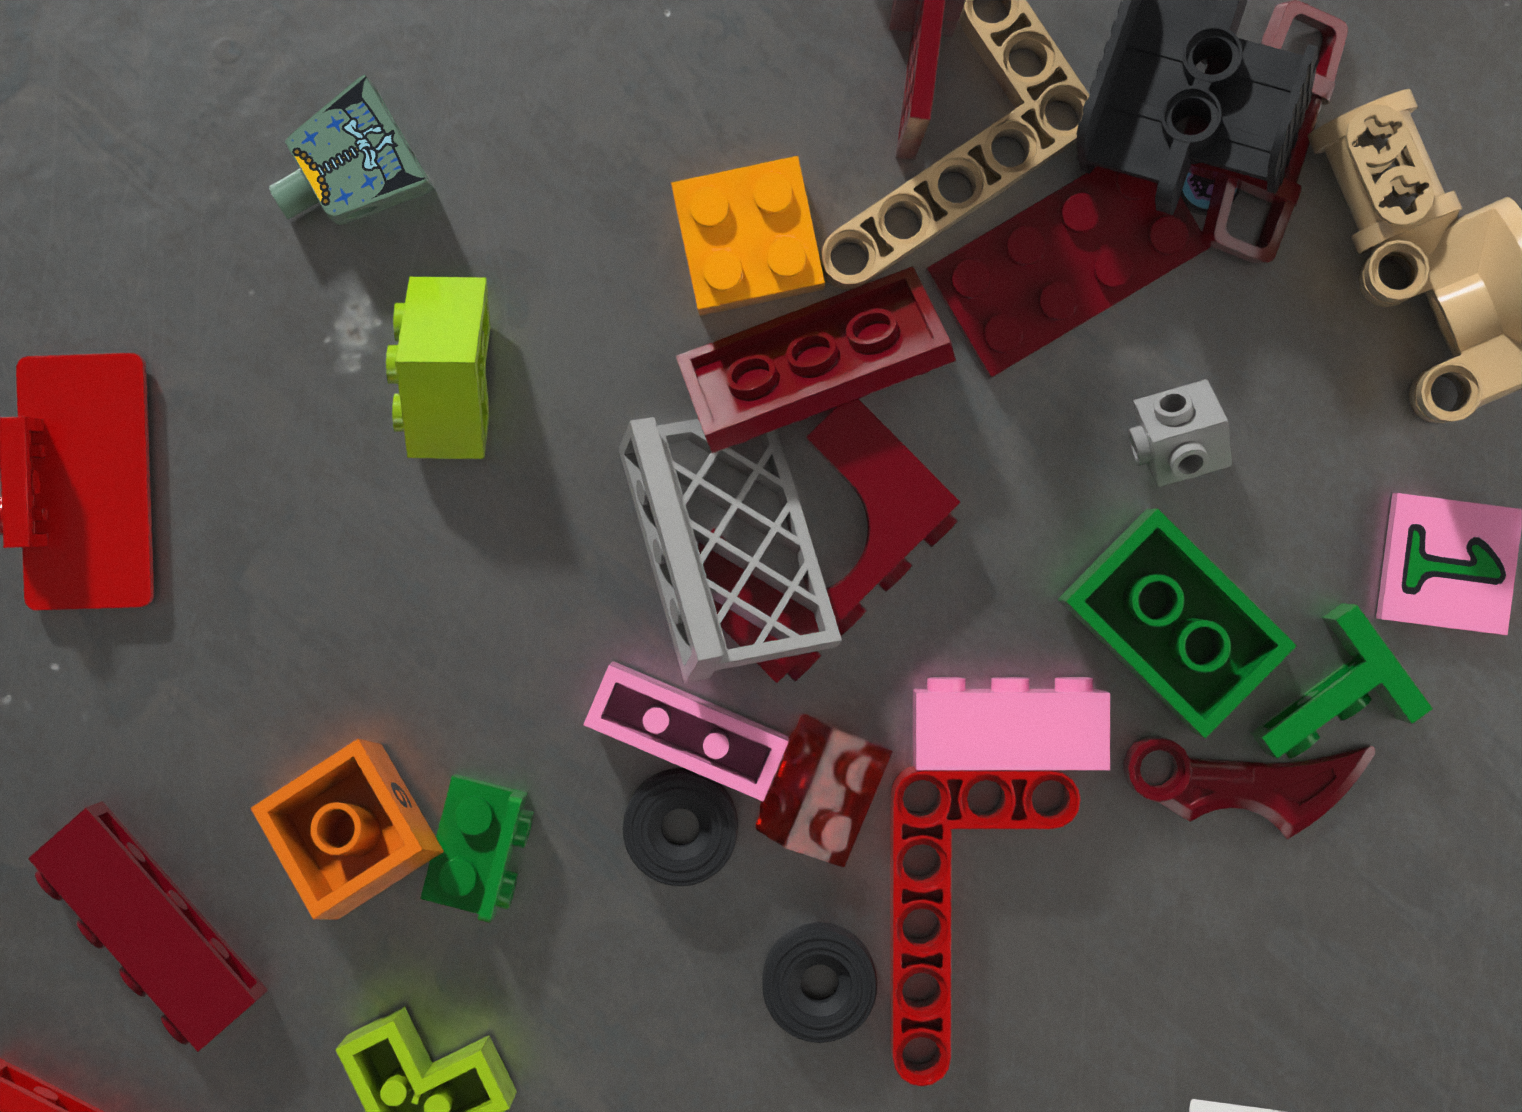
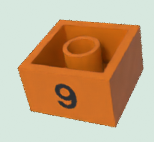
M356 739L250 808L313 919H340L444 852L383 745L368 740Z

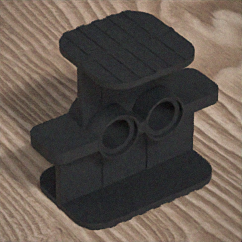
M1247 0L1121 1L1117 19L1113 22L1110 39L1106 42L1102 61L1100 60L1097 75L1090 87V95L1084 104L1083 116L1077 128L1076 148L1080 170L1090 174L1095 166L1158 183L1155 195L1156 210L1173 215L1191 164L1204 163L1267 181V192L1276 194L1279 186L1283 183L1285 169L1289 166L1291 152L1295 148L1298 139V131L1302 128L1306 109L1308 110L1311 101L1316 67L1318 65V47L1309 44L1304 55L1238 38L1236 34ZM1211 56L1221 57L1230 64L1226 70L1215 75L1202 73L1196 68V65L1202 59ZM1187 116H1199L1209 123V126L1197 135H1185L1175 129L1176 123Z

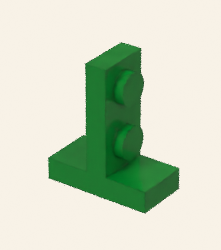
M1341 603L1322 617L1351 659L1250 732L1264 753L1277 759L1284 753L1289 759L1302 754L1320 739V735L1316 730L1335 716L1340 721H1344L1365 708L1372 700L1368 692L1373 688L1397 720L1413 724L1433 709L1358 605Z

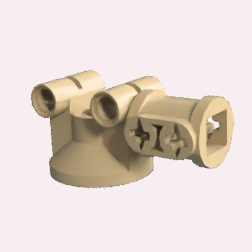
M1408 88L1381 97L1347 112L1315 129L1307 137L1314 153L1320 154L1325 152L1359 229V232L1351 236L1358 254L1372 251V254L1360 268L1358 276L1359 288L1366 300L1376 306L1388 308L1397 306L1424 293L1427 295L1436 322L1454 358L1419 373L1410 385L1408 397L1410 407L1418 417L1426 422L1439 424L1465 419L1474 413L1478 407L1522 389V209L1513 199L1505 197L1458 218L1459 211L1463 208L1454 190L1447 193L1443 190L1410 114L1419 107L1411 89ZM1365 132L1370 140L1380 137L1382 140L1388 138L1385 142V147L1377 152L1373 145L1364 148L1361 145L1356 147V145L1358 144V138ZM1394 161L1396 167H1393L1386 171ZM1380 174H1382L1375 184L1373 177H1377ZM1391 192L1396 198L1405 195L1416 198L1404 211L1400 206L1390 209L1387 206L1384 208L1379 207L1384 198ZM1393 260L1402 265L1407 276L1404 289H1390L1382 283L1378 274L1380 261ZM1439 376L1451 380L1457 389V401L1449 411H1444L1437 407L1432 400V384Z

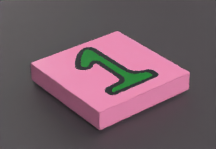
M1392 493L1376 619L1508 635L1522 529V509Z

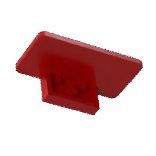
M135 353L48 355L21 358L16 365L18 417H0L2 495L0 496V535H3V548L22 547L25 604L30 609L36 611L131 608L149 605L154 598L145 360Z

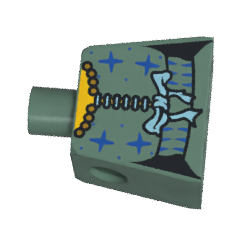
M365 74L352 82L288 136L285 143L299 169L269 186L273 198L288 220L320 202L329 219L337 225L356 221L435 190L377 88Z

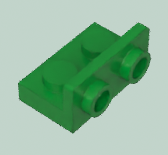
M454 774L451 777L436 835L444 852L430 860L420 899L479 914L478 920L491 923L498 908L509 910L519 874L508 870L514 846L525 849L534 818V811L524 809L528 793Z

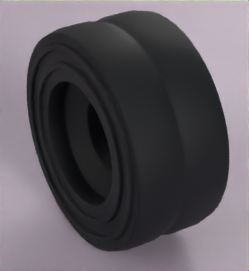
M673 768L661 771L644 781L630 799L623 818L624 844L633 863L649 878L665 885L679 887L701 883L718 873L733 853L738 833V817L734 802L722 784L688 769ZM686 809L692 812L698 819L699 833L690 843L679 845L672 843L665 837L662 830V822L664 817L672 810Z
M813 922L789 930L773 945L764 964L762 977L763 997L771 1017L785 1032L807 1042L827 1043L850 1035L866 1021L874 1007L877 996V975L868 949L856 935L835 924ZM814 965H825L836 973L838 986L831 996L825 999H814L803 991L801 978L808 968Z

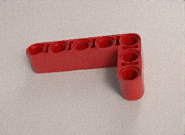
M911 766L901 771L892 783L890 793V1048L896 1071L902 1079L912 1085L927 1086L936 1083L948 1071L951 1060L952 829H1055L1064 827L1078 813L1081 799L1079 789L1074 781L1060 770H916L914 766ZM985 780L997 783L1000 786L1001 798L996 808L985 813L975 812L969 808L967 798L973 785ZM915 781H930L936 785L938 791L937 801L934 806L928 811L921 813L912 812L907 809L903 802L904 792L907 787ZM1045 781L1060 782L1063 786L1064 798L1059 808L1048 813L1036 811L1032 804V795L1036 787ZM921 844L934 848L937 851L938 859L936 866L931 872L926 875L917 876L910 874L904 869L903 860L909 849ZM927 909L937 916V926L933 933L926 938H912L903 930L905 918L914 910ZM914 974H929L938 982L935 993L926 1001H912L903 994L905 982ZM919 1037L929 1038L937 1045V1051L932 1060L925 1064L917 1065L910 1063L903 1057V1050L908 1042Z

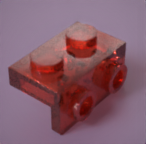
M802 714L796 729L788 737L789 742L774 782L768 790L764 801H761L756 830L786 849L845 868L893 751L879 743L833 727L816 717Z

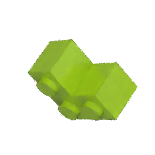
M409 277L405 303L396 302L394 305L395 341L399 342L398 345H388L386 376L388 384H398L399 393H395L393 397L392 422L394 432H404L407 458H485L490 417L485 367L491 328L486 277Z
M405 1006L349 1033L335 1049L366 1112H504L510 1109L517 1093L489 1035L432 1063Z

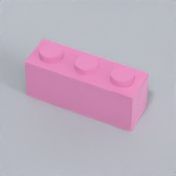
M614 661L609 664L583 724L760 801L765 799L789 742L788 735Z
M1024 677L991 678V689H966V678H927V689H913V766L916 770H1110V693L1103 689H1093V678L1088 677L1055 678V689H1029V678Z

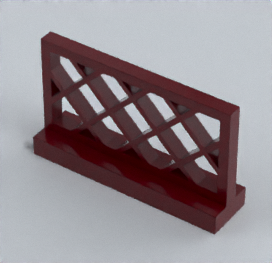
M893 0L889 30L911 32L896 158L915 160L931 120L941 36H953L966 0Z

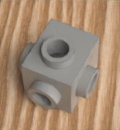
M1208 379L1133 400L1137 427L1128 429L1130 447L1138 466L1148 464L1158 487L1232 466L1228 419Z

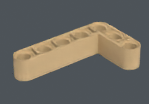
M966 0L959 18L964 33L1015 110L836 229L825 240L820 255L823 276L832 286L841 290H851L869 283L1077 142V128L1079 121L1082 119L1083 107L1089 98V93L1026 0H1000L1006 8L1007 17L998 23L982 21L973 9V3L976 0ZM1017 49L1034 51L1041 60L1042 72L1033 77L1018 75L1010 65L1009 55ZM1054 101L1068 103L1076 112V127L1069 131H1060L1053 128L1045 116L1046 105ZM1000 137L1016 139L1025 151L1023 163L1015 167L1001 165L992 154V142ZM948 172H958L965 175L972 186L971 197L962 203H952L946 200L938 189V179ZM897 207L910 209L917 215L919 220V232L908 239L896 238L886 229L885 215ZM843 243L859 245L866 254L867 266L855 275L842 274L832 264V251Z

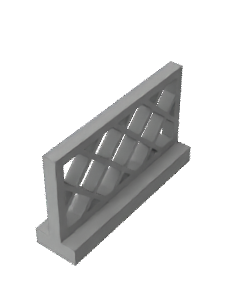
M655 417L632 420L629 422L618 449L685 684L710 679L713 672L717 670L835 648L842 641L778 429L760 435L765 453L758 464L753 463L729 447L711 453L699 419L657 425ZM689 440L710 454L696 475L673 461L668 443ZM716 458L749 477L736 499L703 479ZM767 462L769 463L771 473L763 469ZM754 482L759 483L779 496L783 510L775 522L742 503ZM680 483L688 487L684 495L682 494ZM694 492L727 511L714 533L689 518L686 505ZM733 516L766 535L753 557L720 538ZM785 519H786V523H787V526H788L789 531H787V530H785L784 528L781 527V525H782V523H783V521H784ZM772 539L796 553L800 569L793 581L759 562ZM696 541L705 545V548L703 549L701 554L699 552ZM712 550L745 570L731 593L706 577L703 563ZM751 574L784 594L771 617L737 597ZM802 578L804 579L807 590L798 586ZM790 598L814 612L819 632L799 635L777 622ZM713 600L723 605L718 614ZM729 609L762 629L753 645L727 649L720 623ZM768 634L778 639L764 642Z

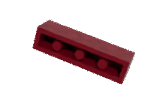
M103 801L82 810L28 858L38 870L35 872V878L41 888L57 901L65 900L79 916L80 919L77 920V926L83 936L99 949L106 947L122 965L119 968V973L126 985L141 997L148 995L164 1013L161 1016L164 1027L179 1043L183 1045L190 1043L199 1052L268 991L265 985Z

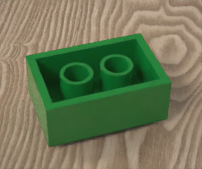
M1158 508L1146 509L1057 599L1192 733L1205 739L1297 646Z

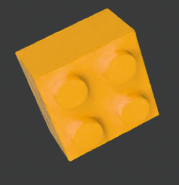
M798 156L671 182L700 316L824 289L825 281Z

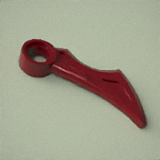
M1159 735L1144 736L1132 744L1126 752L1123 769L1124 776L1132 789L1146 799L1161 803L1189 822L1219 809H1246L1269 820L1286 839H1289L1317 821L1342 799L1369 765L1375 755V748L1366 744L1333 755L1309 760L1264 763L1189 758L1185 749L1175 741ZM1162 750L1170 754L1173 760V774L1162 785H1149L1141 776L1140 767L1142 760L1147 754Z

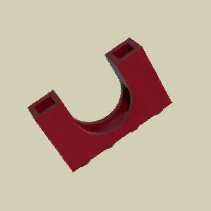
M859 398L837 406L805 438L854 489L861 500L867 519V538L859 561L843 579L826 587L841 636L867 612V609L860 601L877 584L887 592L911 569L913 565L905 557L922 540L930 547H933L952 529L958 520L950 512L961 503ZM713 528L710 532L714 533L716 528ZM723 535L720 536V538L727 541ZM699 542L697 545L701 554L705 545ZM713 550L703 563L707 579L730 593L745 571ZM751 574L737 597L771 617L784 594ZM790 598L777 622L799 635L819 632L814 612ZM713 600L718 614L723 605ZM730 609L720 623L721 628L740 647L753 645L762 632L761 628ZM768 634L764 642L778 639ZM815 651L758 662L757 664L776 683L786 674L795 682L822 655Z

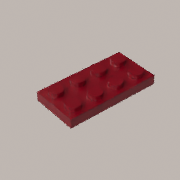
M1097 166L1090 174L1085 173L927 267L925 271L990 379L1211 248V246L1203 241L1202 231L1181 195L1173 215L1157 211L1155 195L1158 183Z
M913 266L676 356L711 453L744 443L749 439L791 423L802 421L812 415L865 397L870 393L915 376L926 374L931 370L956 361L951 341Z

